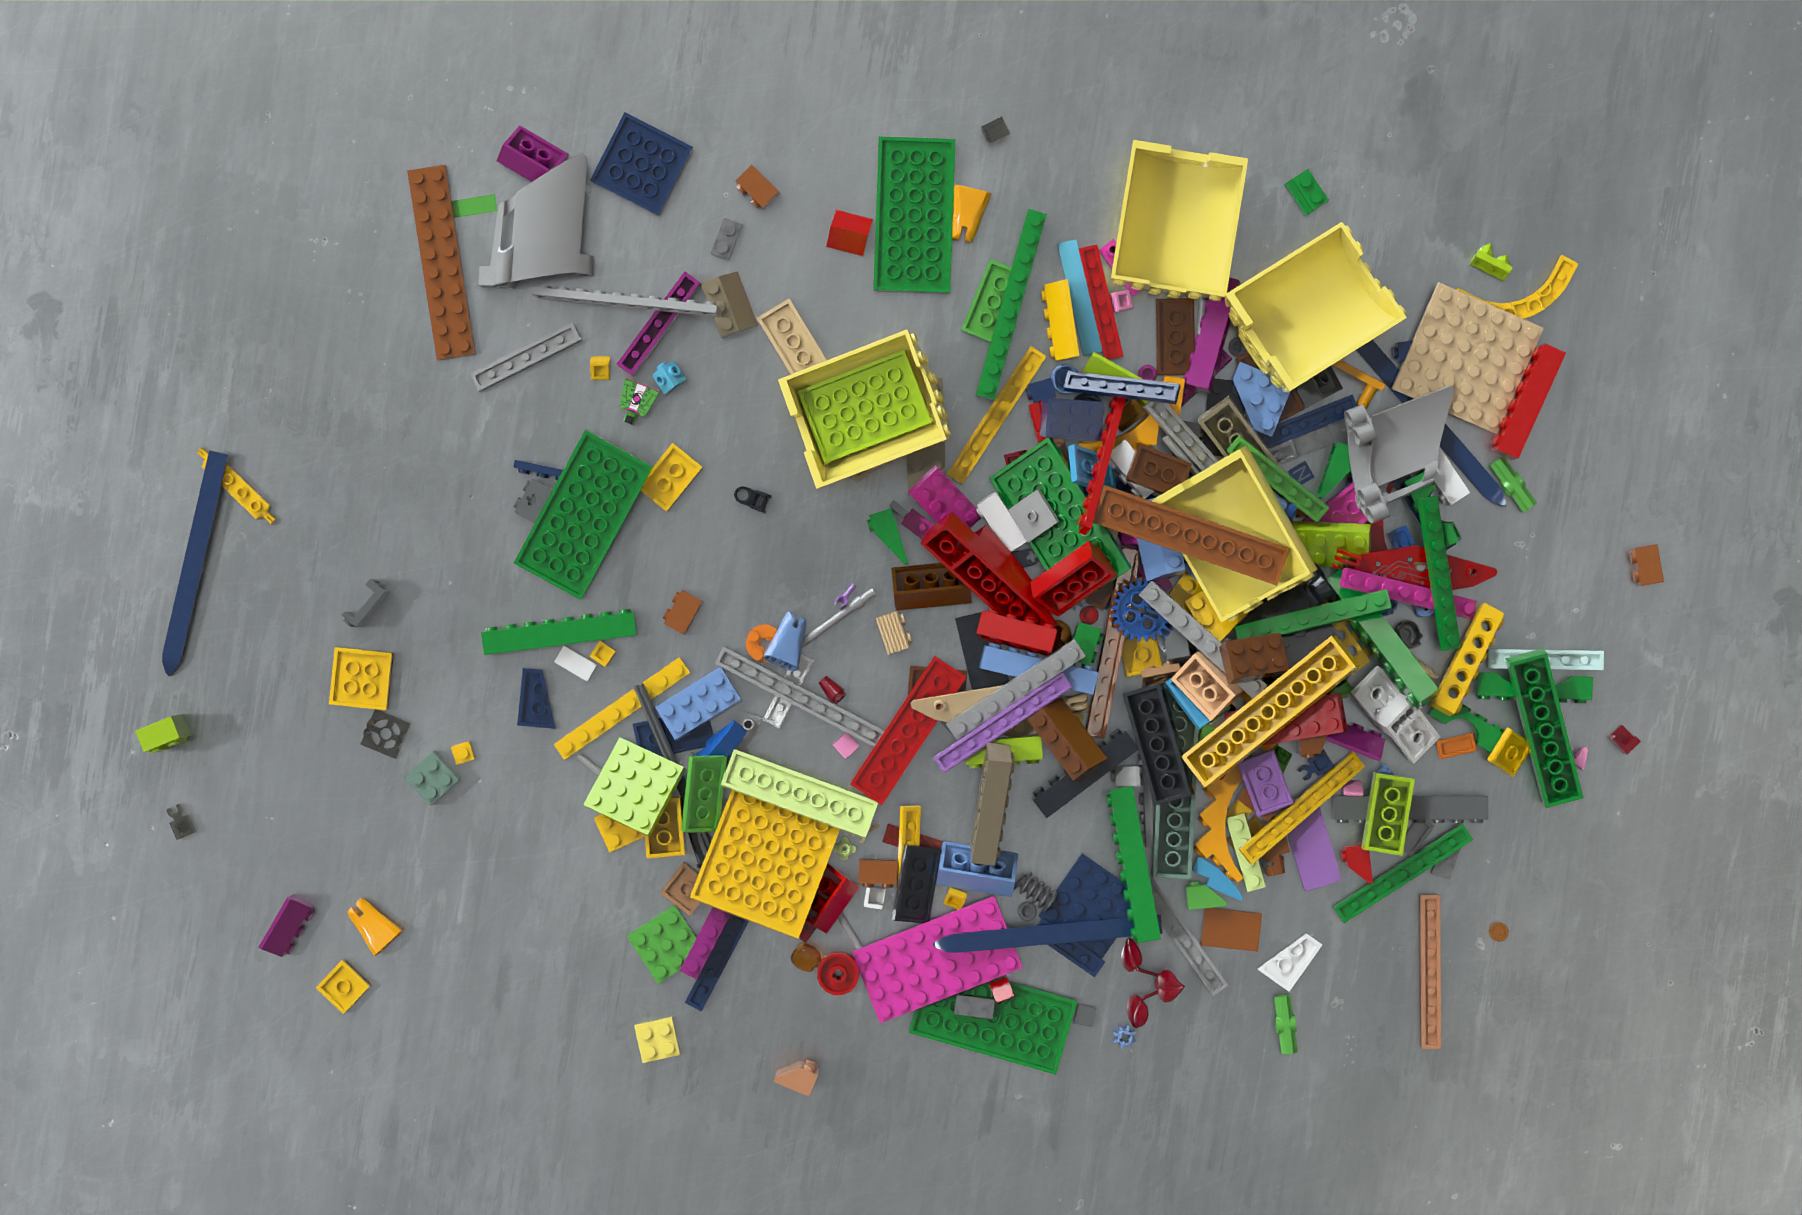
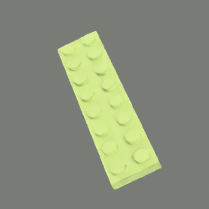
M735 749L720 785L864 839L878 805L872 799Z

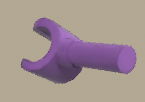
M852 584L843 595H839L834 605L837 602H842L843 605L840 610L844 609L847 604V598L856 586Z

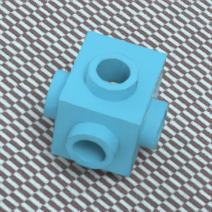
M666 361L656 367L657 371L652 374V377L664 394L677 388L687 380L675 361L668 364Z

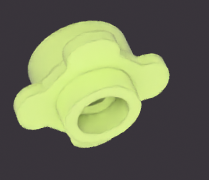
M843 837L839 844L834 845L833 851L840 855L841 860H847L848 856L856 851V847L851 845L847 837Z

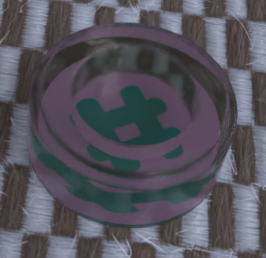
M1239 337L1233 338L1228 344V351L1232 356L1240 357L1247 351Z

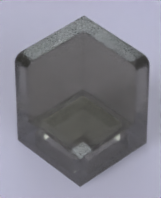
M1002 116L981 126V131L989 146L1010 134Z

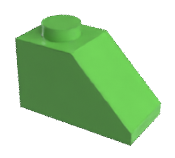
M1191 881L1189 885H1185L1188 910L1227 906V902L1205 884H1201V881Z

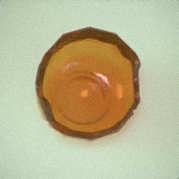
M807 943L798 945L790 957L791 962L797 968L807 972H812L815 967H818L822 959L819 950Z

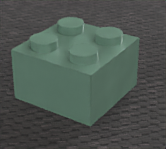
M437 751L431 752L404 777L430 806L434 805L461 780V777Z

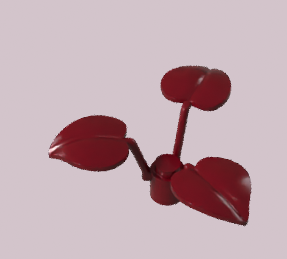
M1128 938L1121 953L1124 968L1128 972H1133L1136 969L1138 972L1157 977L1154 982L1157 991L1141 998L1138 995H1132L1128 1000L1127 1015L1129 1021L1134 1028L1138 1029L1145 1025L1149 1015L1148 1007L1144 1003L1145 999L1159 994L1163 1002H1171L1182 992L1185 986L1169 970L1155 973L1141 969L1139 967L1143 961L1141 951L1137 944L1131 938Z

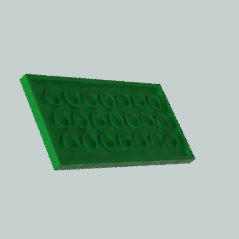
M879 136L873 291L950 293L956 139Z
M585 429L519 551L514 564L581 600L654 466Z
M1051 437L1046 438L989 478L1008 509L1040 489L1060 522L1029 542L1046 571L1087 541L1092 542L1102 550L1117 573L1116 577L1099 589L1132 568L1108 528L1093 523L1092 528L1086 535L1078 533L1080 528L1078 520L1080 515L1084 513L1082 505L1088 495L1081 485L1071 482L1070 466Z
M1000 978L993 979L957 994L995 999L989 984L1000 980ZM1009 981L1014 996L998 1003L995 1001L993 1019L954 1014L957 996L955 994L916 1009L908 1033L1056 1075L1077 1000Z

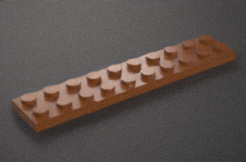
M446 165L407 170L437 360L475 355Z
M1106 485L1103 486L1093 520L1094 524L1275 586L1278 584L1290 549Z

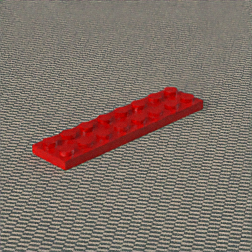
M934 656L850 785L880 805H883L938 721L913 709L911 702L916 699L956 693L966 679V676Z

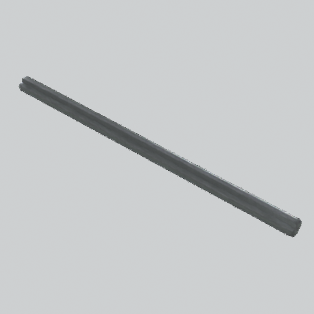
M640 683L634 686V690L663 757L678 764L644 684ZM682 776L677 789L684 803L686 781L684 776ZM696 832L703 850L707 854L711 844L708 832Z

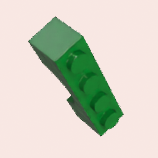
M1424 472L1407 479L1404 488L1421 482ZM1435 482L1408 494L1414 500L1413 507L1417 513H1419L1417 499L1430 497L1437 487ZM1441 520L1445 546L1448 547L1459 542L1462 538L1454 521Z
M1464 704L1459 713H1455L1452 716H1448L1430 707L1426 714L1442 724H1447L1455 719L1468 721L1475 730L1476 745L1490 754L1503 735V728L1496 724L1493 726L1486 723L1488 719L1480 714H1477V716L1470 713L1471 709Z

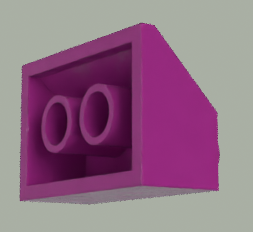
M519 125L502 145L496 161L533 182L565 162L569 154Z
M1353 723V726L1347 724L1348 731L1329 734L1326 738L1328 742L1379 762L1386 739L1381 738V733L1374 730L1368 733L1363 731L1364 726Z
M295 894L287 897L258 948L280 957L286 954L289 955L295 946L292 944L296 937L299 938L304 930L302 925L305 920L309 921L312 917L314 905Z

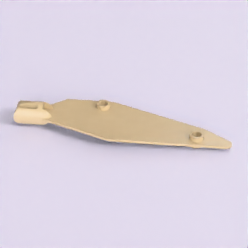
M1002 686L916 699L911 702V707L935 720L948 722ZM1087 693L1066 697L1059 696L1052 701L1054 702L1062 698L1074 714L1089 712ZM1029 716L1002 735L1018 737L1036 734L1037 732L1027 720L1031 717Z

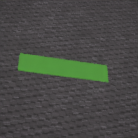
M495 194L452 201L454 218L498 211Z

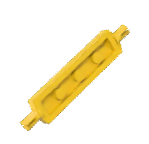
M201 447L196 453L204 460L201 467L205 469L208 453ZM226 464L222 487L255 519L263 517L270 525L273 524L276 518L268 512L271 505L234 469Z

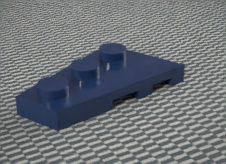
M522 668L517 726L555 729L542 670Z

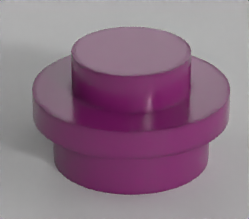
M1144 365L1139 369L1138 377L1144 380L1155 381L1157 371L1151 365Z

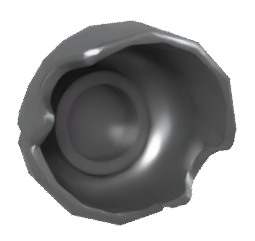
M1405 620L1397 624L1394 631L1408 649L1421 645L1420 640L1423 634L1414 621Z

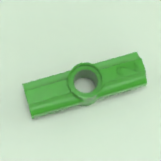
M1504 456L1490 465L1495 475L1501 481L1500 484L1504 491L1513 498L1522 512L1537 504L1526 488L1523 478L1518 472L1514 471Z
M1291 995L1274 996L1276 1010L1275 1025L1277 1034H1279L1281 1054L1298 1053L1295 1033L1297 1032L1295 1015H1293Z

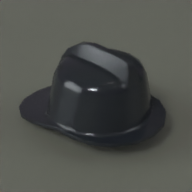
M1314 562L1317 570L1313 572L1315 576L1308 579L1305 584L1307 595L1311 597L1317 606L1325 602H1336V594L1333 588L1330 586L1321 567Z

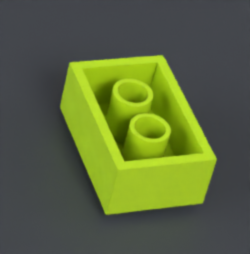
M184 714L170 716L135 730L143 752L150 751V754L170 749V746L185 743L188 741L187 737L192 736Z

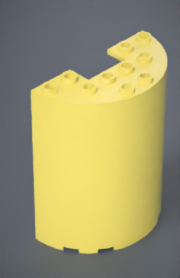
M1133 140L1111 280L1114 281L1113 284L1128 285L1134 290H1149L1148 294L1160 295L1161 292L1168 293L1167 297L1179 298L1182 295L1196 300L1209 298V300L1221 301V298H1225V294H1227L1248 158L1211 152L1206 155L1171 149L1172 146Z
M1343 222L1225 294V304L1227 307L1230 306L1228 314L1232 324L1239 328L1238 336L1263 374H1269L1271 382L1278 389L1283 387V392L1288 393L1407 318L1405 316V309L1395 301L1396 297L1392 290H1388L1386 286L1382 287L1379 280L1373 278L1369 265L1361 260L1363 255L1361 244L1358 241L1355 242L1351 229L1347 225L1345 226Z
M908 329L778 379L790 415L795 417L807 450L804 452L816 489L949 439L951 432L947 422L948 415L942 404L945 402L942 392H939L937 389L938 379L935 373L932 374L930 371L928 359L925 353H922L915 333L911 334ZM906 350L933 423L824 464L797 391L899 351Z
M1247 446L1242 447L1152 500L1155 503L1290 548L1277 586L1183 554L1221 622L1227 619L1231 622L1240 617L1238 613L1241 611L1246 614L1263 604L1262 599L1267 598V600H1270L1278 594L1290 590L1303 581L1315 576L1313 572L1317 570V567Z

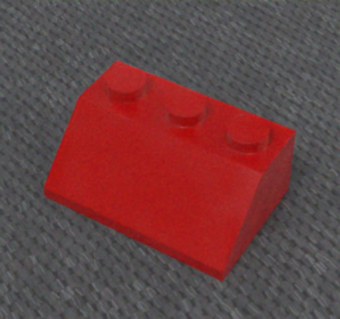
M827 863L806 920L812 926L827 934L860 886Z

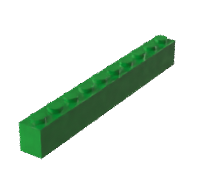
M1028 209L976 392L977 397L991 401L995 400L1043 230L1046 213Z

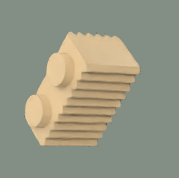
M898 611L876 618L888 655L910 647L909 643H912L909 631H904L903 625L906 622L903 613L898 614Z

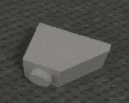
M1116 766L1114 770H1111V782H1115L1116 786H1141L1139 766Z

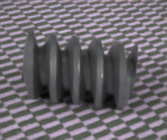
M1032 872L1024 874L1014 886V890L1021 887L1020 894L1027 892L1026 899L1033 897L1032 904L1039 901L1038 908L1040 909L1045 906V912L1056 898L1057 892L1053 891L1050 893V886L1043 889L1045 883L1042 881L1037 884L1038 877L1031 879Z

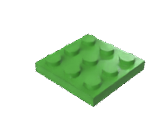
M676 905L668 908L627 935V938L658 984L681 969L697 938Z

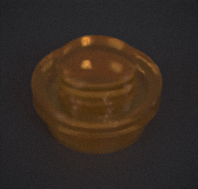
M1494 923L1489 929V935L1494 941L1501 942L1508 937V927L1503 923Z

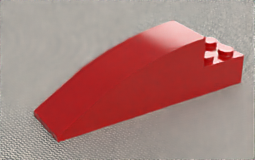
M951 511L927 530L920 544L992 610L999 612L998 615L1006 617V614L1017 616V620L1020 621L1030 619L1036 621V625L1043 626L1045 623L1057 626L1051 612L1033 599L1030 584L1032 580L1027 572L986 524L974 532Z

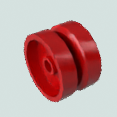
M833 951L821 960L817 970V979L820 986L827 993L844 995L856 987L859 980V968L851 954L844 951ZM836 969H840V972L842 971L840 976L835 974Z

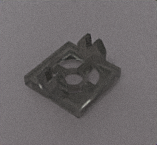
M375 709L371 719L366 724L367 727L363 732L364 736L360 745L397 759L411 723ZM380 720H388L386 726L382 728L374 726ZM394 723L399 727V735L394 734L392 729ZM384 728H388L391 731L389 739L381 737V731ZM371 731L377 733L380 738L378 746L372 740ZM391 739L397 741L393 747L384 748L386 741Z

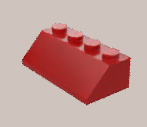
M1087 541L1030 582L1033 599L1059 617L1116 577L1117 573L1102 550L1092 542Z
M990 609L987 612L982 611L976 633L979 639L1046 656L1055 652L1058 631L1054 629L1055 626L1045 623L1043 626L1036 625V621L1030 619L1020 621L1017 620V616L1006 614V617L998 615L999 612Z

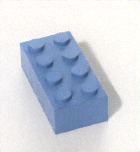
M719 667L655 708L674 739L679 741L739 704L742 700L724 670Z

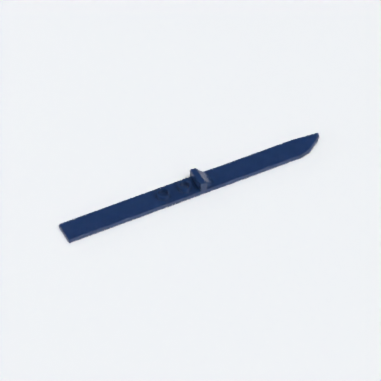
M1374 340L1356 350L1401 403L1414 399L1391 389L1399 369ZM1445 423L1440 448L1484 498L1491 503L1505 507L1506 501L1498 483Z
M211 450L208 453L162 653V663L168 676L173 674L183 655L201 573L204 571V559L228 460V454Z
M1161 914L1157 915L1160 934H1163ZM1127 917L955 933L935 941L933 946L945 952L961 953L1131 937L1130 929L1133 928V922L1128 921Z

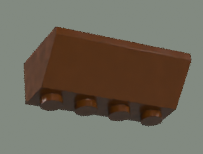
M942 563L891 568L895 611L972 603L971 590Z
M1062 698L1046 705L1027 719L1075 782L1082 780L1108 759Z

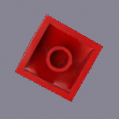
M836 210L830 226L826 247L863 256L873 219Z

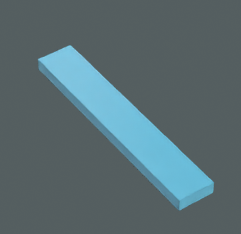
M1071 240L1059 243L1057 246L1065 280L1068 279L1072 309L1083 356L1091 355L1093 352H1102L1077 241Z

